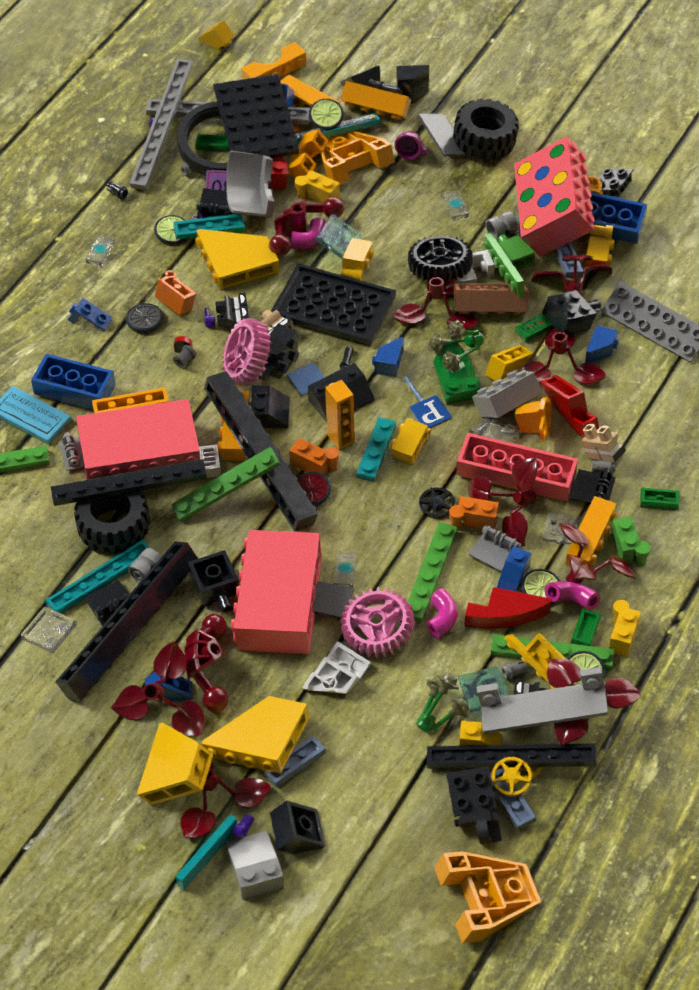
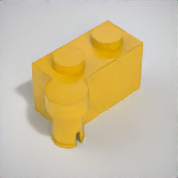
M312 170L306 176H298L295 179L297 197H300V199H305L308 196V198L316 202L324 203L330 197L340 198V183Z
M593 225L594 230L590 233L587 255L593 256V259L586 261L585 267L599 264L611 265L612 254L609 253L610 250L613 251L615 240H611L613 226Z
M352 238L343 256L341 275L363 281L365 269L368 270L370 260L374 258L373 242Z
M407 418L405 423L400 425L397 438L393 439L390 449L392 450L393 458L414 465L425 441L429 439L428 436L431 435L432 429L428 428V425Z
M617 600L613 604V622L615 626L610 638L609 649H614V653L628 657L639 626L641 612L629 609V604L625 600Z

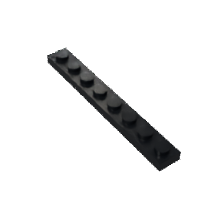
M200 459L51 486L54 506L207 479L204 460Z
M596 745L427 746V769L479 768L485 766L494 768L500 760L507 757L520 758L529 767L596 766ZM515 761L505 762L508 768L516 767L519 764Z

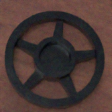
M431 487L424 491L419 499L420 510L431 518L446 517L449 515L450 508L455 506V498L452 493L439 487ZM435 492L444 493V495H436ZM431 493L432 497L430 499L423 500L426 495ZM448 497L452 501L451 506L445 503V499ZM422 504L429 505L433 509L432 513L428 512ZM443 508L448 510L444 513L435 514L436 511L442 510Z

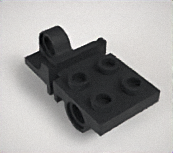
M489 766L447 773L454 817L460 816V819L454 820L455 827L476 824L478 839L481 845L502 841L498 813L491 812V810H497Z

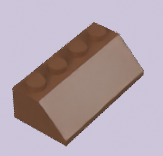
M454 283L455 310L459 311L460 314H469L470 311H477V314H487V311L495 314L512 312V314L521 315L523 312H528L529 290L524 284L525 297L518 298L515 292L511 291L509 284Z

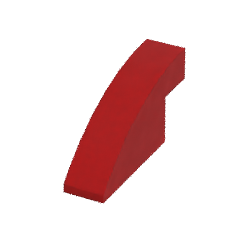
M558 375L540 381L541 386L556 410L583 438L585 437L583 429L588 424H594L596 429H599L598 418L587 410L583 391Z
M493 587L488 606L468 602L464 626L498 629L526 624L549 614L552 599Z

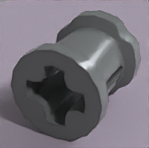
M184 345L182 351L173 357V361L179 368L185 369L188 366V362L194 359L197 353L191 346Z

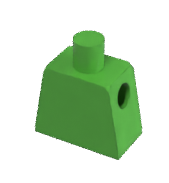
M503 234L498 237V244L516 270L534 265L535 251L519 236L508 239Z

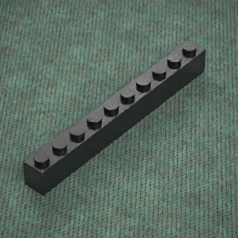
M227 371L208 376L204 390L247 458L250 459L269 447L276 454L281 465L260 476L293 531L295 532L314 525L318 515L316 507L311 504L307 493L303 491L297 477L290 471L288 463L281 457L279 449L272 443L270 435L263 429L261 421L254 415L252 407L247 404L243 393L235 385L234 379L229 376Z
M175 541L55 681L68 699L81 701L87 696L88 691L94 684L98 683L100 677L112 666L114 660L124 652L125 647L130 641L135 639L136 634L148 623L151 616L159 610L161 604L171 596L172 591L177 585L181 584L183 578L189 572L188 562L199 559L188 542Z

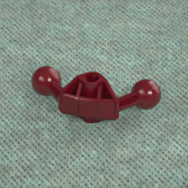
M330 197L324 203H307V199L293 203L274 221L275 236L269 241L270 251L276 253L277 257H283L290 252L291 242L288 237L291 238L292 231L307 232V213H324L330 219L341 217L344 213V203L337 197Z
M210 614L204 618L201 629L193 631L186 637L184 652L187 660V679L194 678L204 692L203 704L205 708L216 713L223 711L227 707L229 696L222 687L213 686L202 671L222 655V648L216 639L225 635L227 623L221 615Z

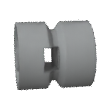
M510 211L500 214L499 218L495 216L486 220V230L488 234L492 233L496 240L503 234L511 235L518 231L516 218Z
M146 548L138 556V559L129 566V574L135 581L140 583L162 556L155 550Z

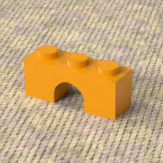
M319 129L305 133L298 145L299 154L292 156L287 168L288 173L294 179L298 176H306L311 170H314L316 163L312 158L322 153L329 140Z

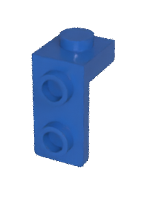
M82 298L78 304L74 303L68 311L71 314L67 319L74 323L81 316L102 331H105L112 317Z

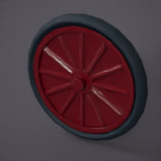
M306 472L297 477L299 485L307 493L312 505L317 506L329 497L331 485L328 478L323 474Z

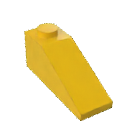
M519 344L491 355L485 375L490 377V380L493 382L498 379L503 380L509 372L518 371L533 357L534 353Z

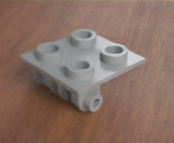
M65 433L62 437L63 441H60L59 445L66 471L84 467L79 437L74 438L70 433Z
M484 526L482 529L483 535L468 555L502 572L505 560L512 547L520 548L522 544L517 542V539H512L505 533L502 534L501 531L497 532L491 526Z

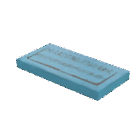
M14 386L0 398L1 420L48 445L71 421L70 415Z

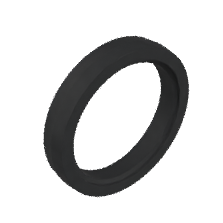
M217 101L202 104L191 110L183 118L178 128L177 144L181 158L192 170L206 176L207 170L227 171L228 162L216 163L199 157L190 148L188 137L192 129L200 122L209 118L220 117Z

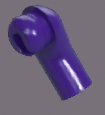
M246 814L240 823L234 825L233 834L235 837L241 838L247 835L249 828L254 822V818L251 815Z

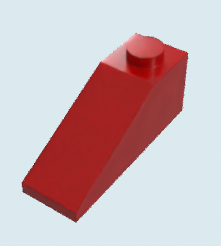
M283 156L272 158L271 182L268 183L269 189H286L288 180L287 163Z

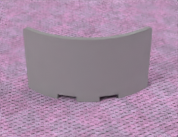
M237 151L229 152L227 199L232 213L272 218L275 200L273 199L271 189H268V183L271 182L273 162L271 157Z

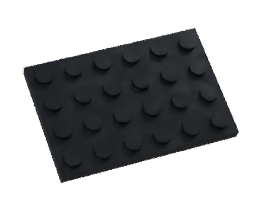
M279 74L213 84L229 152L237 151L269 156L271 158L299 154V147Z
M297 263L271 312L278 310L283 318L288 317L292 319L294 324L371 345L396 297V290Z

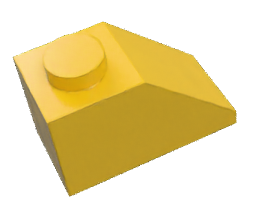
M222 20L208 28L198 39L218 49L222 46L225 48L232 43L231 39L235 35L225 21Z
M461 721L460 746L502 745V734L499 732L484 734L482 722Z

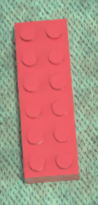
M467 433L457 460L456 475L470 479L476 476H485L489 478L492 484L519 490L517 483L512 479L513 465L520 459L538 458L537 475L532 490L536 495L567 502L577 474L578 459Z

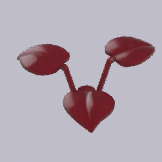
M568 255L562 257V261H574V280H570L569 284H567L563 272L559 271L537 272L531 278V282L544 276H559L563 280L565 290H568V292L576 290L582 296L586 273L588 271H602L612 274V266L599 264L583 267L580 283V280H577V261L592 260L593 256Z
M438 277L430 279L427 285V296L422 308L417 304L411 303L403 305L392 314L393 318L400 323L407 325L418 324L425 319L423 312L426 310L430 296L433 299L443 297L448 314L451 317L447 320V326L450 325L451 321L455 322L456 320L463 324L465 330L477 326V320L472 314H460L459 311L453 314L451 312L446 295L454 293V283L456 282L451 280L449 283Z
M553 328L545 339L546 347L551 349L547 364L544 365L539 361H531L520 370V372L524 370L526 372H534L538 383H540V381L551 376V371L548 368L550 367L554 352L561 355L567 351L573 368L576 370L573 375L576 382L590 385L606 377L605 372L595 364L582 363L577 367L570 348L575 344V336L558 332L556 328Z
M538 458L520 459L513 465L512 479L517 483V488L519 489L515 493L490 492L492 483L485 476L474 477L468 485L470 498L490 501V495L513 497L514 502L520 505L510 512V516L504 517L502 531L508 537L517 539V542L522 544L521 547L525 546L528 522L525 515L517 511L526 508L528 504H533L536 500V494L532 487L537 475Z
M565 523L559 524L566 538L580 547L577 556L571 555L569 558L571 571L565 577L567 582L581 584L584 579L596 580V572L606 565H612L615 571L634 580L637 578L631 566L624 559L616 555H610V560H607L595 569L591 568L580 559L584 545H589L586 535L575 526Z
M173 641L159 651L153 663L154 672L164 677L156 680L155 684H147L144 689L137 685L126 687L119 694L111 709L122 717L140 719L149 711L146 701L160 700L178 710L173 714L171 720L175 730L186 736L200 735L205 726L202 708L196 702L190 700L185 701L180 707L163 697L164 689L161 683L166 681L168 677L171 679L181 677L187 668V660L179 645Z
M553 659L549 662L547 669L548 682L554 688L574 686V683L581 680V669L571 660ZM613 678L605 683L607 705L611 708L627 707L641 697L640 691L626 679ZM589 718L554 723L555 735L560 745L564 746L569 742L582 738L588 731Z
M211 761L202 791L203 809L193 807L183 813L180 820L183 836L187 839L200 838L214 828L216 816L213 812L207 811V791L214 790L217 784H220L231 795L236 796V803L243 808H253L259 805L271 790L270 784L256 778H244L235 784L236 791H233L221 781L220 777L215 776L214 765Z

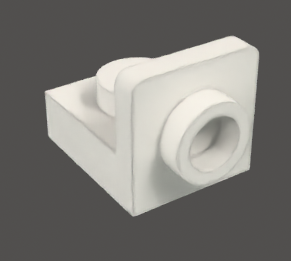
M484 250L473 253L472 268L480 266L482 272L485 271L487 278L494 277V262L489 251Z

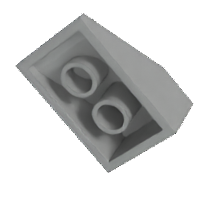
M267 831L225 842L242 900L284 888L283 874Z

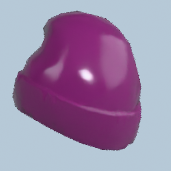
M407 131L397 136L394 147L400 157L406 160H413L419 155L426 156L428 154V149L425 148L420 136L416 132Z

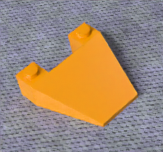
M355 131L327 138L329 141L323 152L320 153L326 176L339 182L340 185L350 180L349 172L371 163L379 168H386L389 164L395 162L392 146L389 142L382 138Z
M467 852L442 854L434 867L441 886L461 885L470 910L464 911L455 924L462 944L482 942L541 903L526 864Z

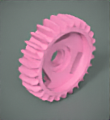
M251 318L238 321V324L234 325V329H231L228 341H225L226 347L223 348L225 351L222 355L224 357L222 361L224 366L222 369L227 371L229 376L234 379L235 385L250 386L255 381H258V376H262V371L265 370L264 366L267 364V358L270 357L268 353L271 350L269 348L271 336L269 335L267 325H264L261 321Z
M377 587V591L374 592L371 588H369V593H365L362 590V596L360 597L355 594V601L349 599L350 606L345 605L346 612H342V619H340L341 631L345 641H347L349 647H353L355 652L359 650L361 656L367 652L369 658L372 654H375L376 658H378L381 653L384 657H386V652H390L393 655V649L395 648L400 651V644L406 646V639L410 640V633H414L413 626L415 621L411 605L408 604L406 598H402L401 593L396 595L394 589L388 593L387 588L384 591H380V588ZM374 604H385L380 606L368 607ZM376 616L383 618L379 624L372 623V619ZM401 621L402 624L400 628L393 636H391L397 622ZM359 627L368 640L360 638L353 630Z

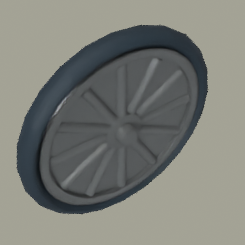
M150 303L138 304L132 307L126 315L127 325L137 332L152 331L159 327L163 321L162 310Z

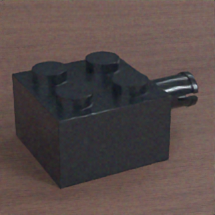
M575 290L548 296L542 314L558 332L568 335L590 330L597 314L595 311H600L601 303L599 300L586 302Z
M279 323L269 334L271 336L269 339L271 341L269 345L271 350L268 353L270 357L267 358V364L264 366L265 370L262 371V380H265L268 375L280 379L283 374L287 373L289 366L298 359L297 331Z
M223 550L188 562L190 578L202 605L218 601L222 613L231 612L234 607L229 597L236 595L239 579L226 551Z

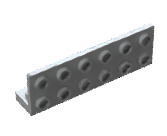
M619 281L601 311L685 360L692 362L699 351V324Z
M601 667L580 670L582 680L580 685L501 697L497 683L477 686V694L481 705L483 733H494L608 715L605 683Z

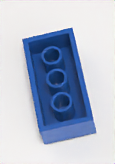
M591 192L590 201L593 206L592 215L595 220L593 225L613 226L612 239L638 244L647 214V204Z
M45 354L31 379L35 395L94 410L92 400L109 398L116 386L114 371L50 354Z

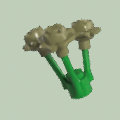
M459 320L451 321L447 327V335L451 340L442 339L439 333H434L433 338H430L429 342L430 350L435 351L438 355L441 354L443 346H448V344L465 342L466 346L471 347V349L460 355L450 353L449 351L443 355L444 368L454 373L460 369L459 363L461 359L476 350H480V346L484 342L483 335L479 330H465Z
M446 672L443 676L437 675L432 680H427L426 685L431 690L429 693L430 697L415 724L428 734L431 730L436 732L451 717L454 718L456 715L468 718L467 712L470 708L463 698L456 699L452 697V709L448 711L449 714L437 723H435L436 718L431 714L443 694H447L449 690H459V687L456 685L457 678L454 675Z

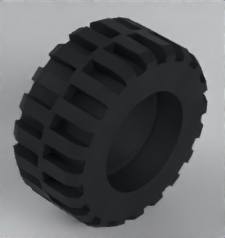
M472 100L468 104L465 103L457 111L453 139L457 147H460L459 149L463 153L466 152L470 157L474 156L479 160H496L508 155L516 145L519 119L515 112L509 109L508 105H503L497 100Z
M141 491L76 502L74 507V517L79 537L85 545H89V548L95 551L98 549L100 553L110 552V554H116L117 551L122 553L145 538L144 535L149 530L150 516L145 495ZM111 510H120L128 513L125 518L114 523H104L97 520L101 514Z

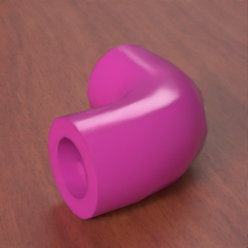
M313 218L310 221L308 232L292 231L290 239L291 249L309 250L317 247L324 240L322 235H326V220Z
M551 582L545 587L546 598H551L552 602H572L589 611L594 610L600 602L599 593L574 582Z
M444 588L434 592L430 598V603L438 610V615L427 622V628L436 639L449 632L454 627L458 617L457 604Z

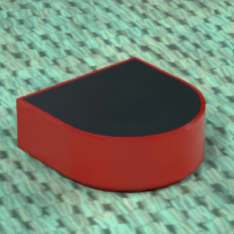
M186 336L176 337L174 352H181L184 345H189L193 348L192 340Z

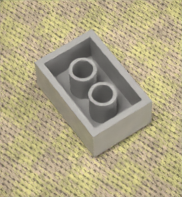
M515 370L509 372L503 380L498 379L492 382V386L479 389L477 391L478 394L474 395L472 399L480 417L499 418L542 393V390L534 372H526V370L517 372Z

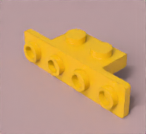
M540 633L527 646L513 634L507 635L504 638L508 642L507 646L514 652L517 651L522 656V661L528 666H532L542 680L546 679L548 681L547 669L551 660L566 659Z

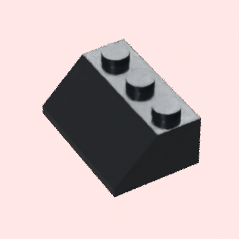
M355 363L307 386L309 402L326 423L325 387L331 383L342 380L354 395V411L375 401L364 373Z

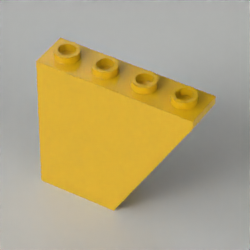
M203 229L197 230V238H195L197 248H201V256L203 260L206 259L207 269L209 272H212V280L214 284L217 283L220 290L280 273L279 259L276 253L270 251L268 237Z
M268 696L204 739L201 744L213 753V760H222L230 764H240L249 768L281 774L310 718L307 704Z
M159 723L137 795L149 804L154 805L203 791L213 753L170 726Z

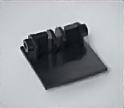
M604 169L598 177L602 183V191H609L610 196L619 198L621 192L632 181L631 174L634 169Z
M203 188L200 204L197 203L196 210H198L196 218L199 219L200 215H202V218L232 215L228 205L227 191Z
M604 468L600 474L578 469L570 499L591 504L594 496L609 501L616 477H612L611 470L608 468Z
M118 580L85 596L84 599L101 626H103L130 593L126 592Z

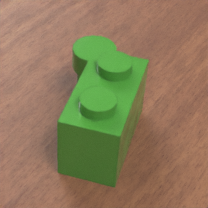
M632 517L613 520L611 536L618 556L627 563H633L634 559L637 566H645L647 557L650 554V545L647 542L640 541Z

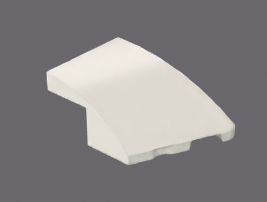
M337 641L328 656L323 658L316 671L311 673L302 688L311 691L347 694L359 682L372 663Z

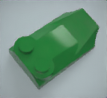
M459 343L443 346L441 354H436L433 365L445 403L451 404L473 400L472 397L478 394L477 391L480 389V381L476 377L469 354L461 359L459 363L460 369L454 373L444 368L443 355L447 351L460 355L465 350Z

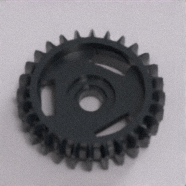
M438 234L436 237L430 235L429 238L424 237L423 241L419 239L417 243H413V246L410 247L408 251V267L412 274L416 275L418 279L422 278V281L428 280L429 282L430 279L438 277L450 283L451 280L457 281L458 277L463 278V275H467L471 270L473 253L471 246L464 242L463 239L458 240V237L452 238L451 235L449 237L445 235L438 236Z

